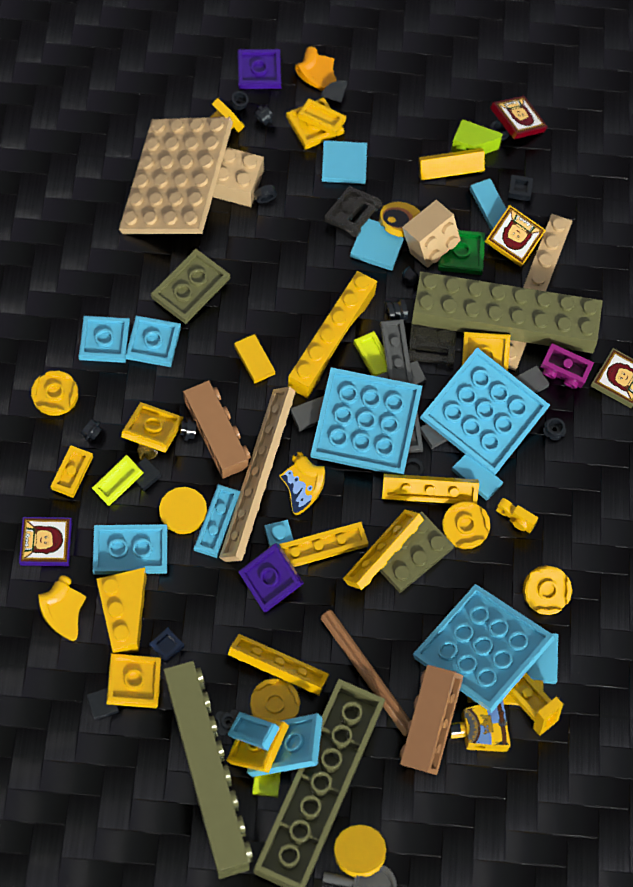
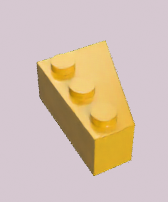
M145 567L96 579L113 654L126 655L139 651L147 580Z

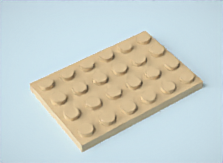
M230 117L152 119L119 227L122 234L203 233L233 125Z

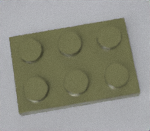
M195 249L151 293V298L186 324L230 279V274L199 250Z
M423 512L419 514L424 521L418 526L417 531L410 535L403 543L401 549L395 552L387 561L385 567L379 570L399 593L404 591L454 548V545Z

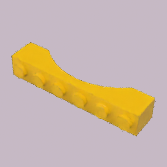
M359 271L355 273L289 374L288 387H291L303 397L309 398L320 381L340 341L374 297L377 285L376 280Z

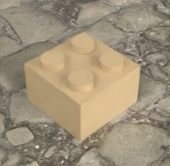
M226 147L213 197L251 207L255 197L254 192L258 189L264 172V157Z
M437 200L402 227L410 253L427 268L436 263L441 256L456 247L458 242L461 241L454 214Z

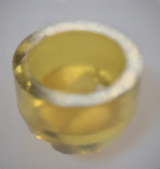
M142 444L138 445L137 451L141 460L144 458L151 460L157 456L158 451Z

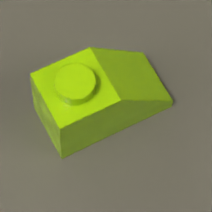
M462 119L453 139L451 152L483 148L484 154L498 150L503 134Z

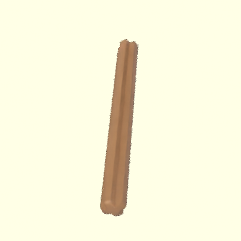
M332 610L326 611L321 616V620L372 692L385 699L383 707L403 736H408L409 717Z

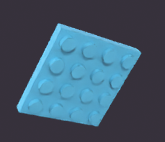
M476 348L421 415L420 419L464 454L496 475L550 404L483 351Z
M331 368L312 446L311 458L388 474L404 475L422 386Z
M475 584L413 653L414 659L426 667L431 665L463 675L460 691L492 713L554 641V635Z

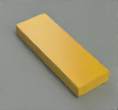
M483 148L419 157V177L421 180L485 171Z

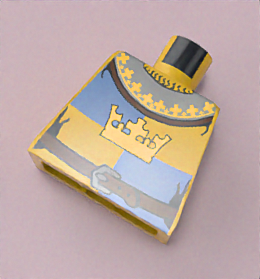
M503 700L492 713L481 705L463 709L461 714L462 722L451 723L450 738L464 737L466 749L507 752L510 747Z

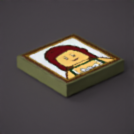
M613 348L593 380L591 387L632 408L633 359Z

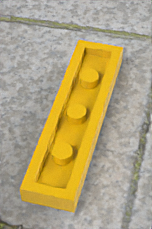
M383 474L382 499L452 504L461 501H471L477 504L479 479Z
M404 510L345 575L343 579L347 585L360 590L366 587L377 572L385 567L393 554L401 549L403 543L410 535L417 531L418 526L424 521L419 513Z
M358 522L279 545L293 567L368 547V540L362 523Z
M238 634L228 652V655L239 661L250 664L317 695H320L329 676L328 673L241 634Z

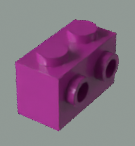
M552 343L539 369L543 371L545 376L552 379L560 378L564 380L565 385L576 389L577 387L581 388L585 384L594 362Z

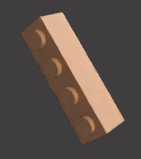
M206 381L183 391L184 402L193 420L196 421V426L222 479L247 469L248 459L251 458L246 445H241L239 441L241 439L240 433L236 426L232 427L229 421L231 419L227 407H222L219 401L221 396L216 387L212 388L210 382Z
M427 665L426 670L421 676L422 686L420 693L414 701L415 711L413 719L410 720L407 727V741L401 749L400 765L437 775L463 675Z

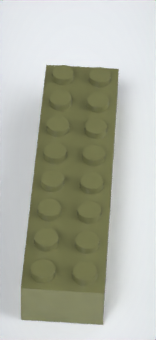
M420 271L412 324L458 332L510 335V340L544 346H550L553 343L563 349L593 353L598 341L603 300Z
M194 661L164 669L166 684L218 877L221 879L248 871L249 863L253 862V855L249 841L244 843L242 838L246 836L242 816L237 817L235 813L239 811V805L235 791H229V786H232L228 765L222 766V762L225 761L221 740H215V737H218L215 718L208 715V713H211V704L207 691L202 693V689H205L201 668H195Z
M338 679L322 715L318 763L316 766L298 769L254 868V874L282 887H306L383 709L384 698Z

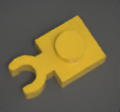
M502 498L496 509L501 515L509 517L510 522L518 530L527 531L528 533L532 531L538 520L537 516L519 505L515 507L505 498Z

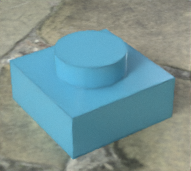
M288 520L264 525L269 547L274 543L282 544L293 541Z

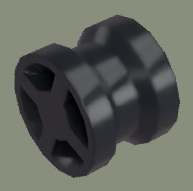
M403 298L398 299L396 302L386 301L384 303L387 321L408 320L407 306Z

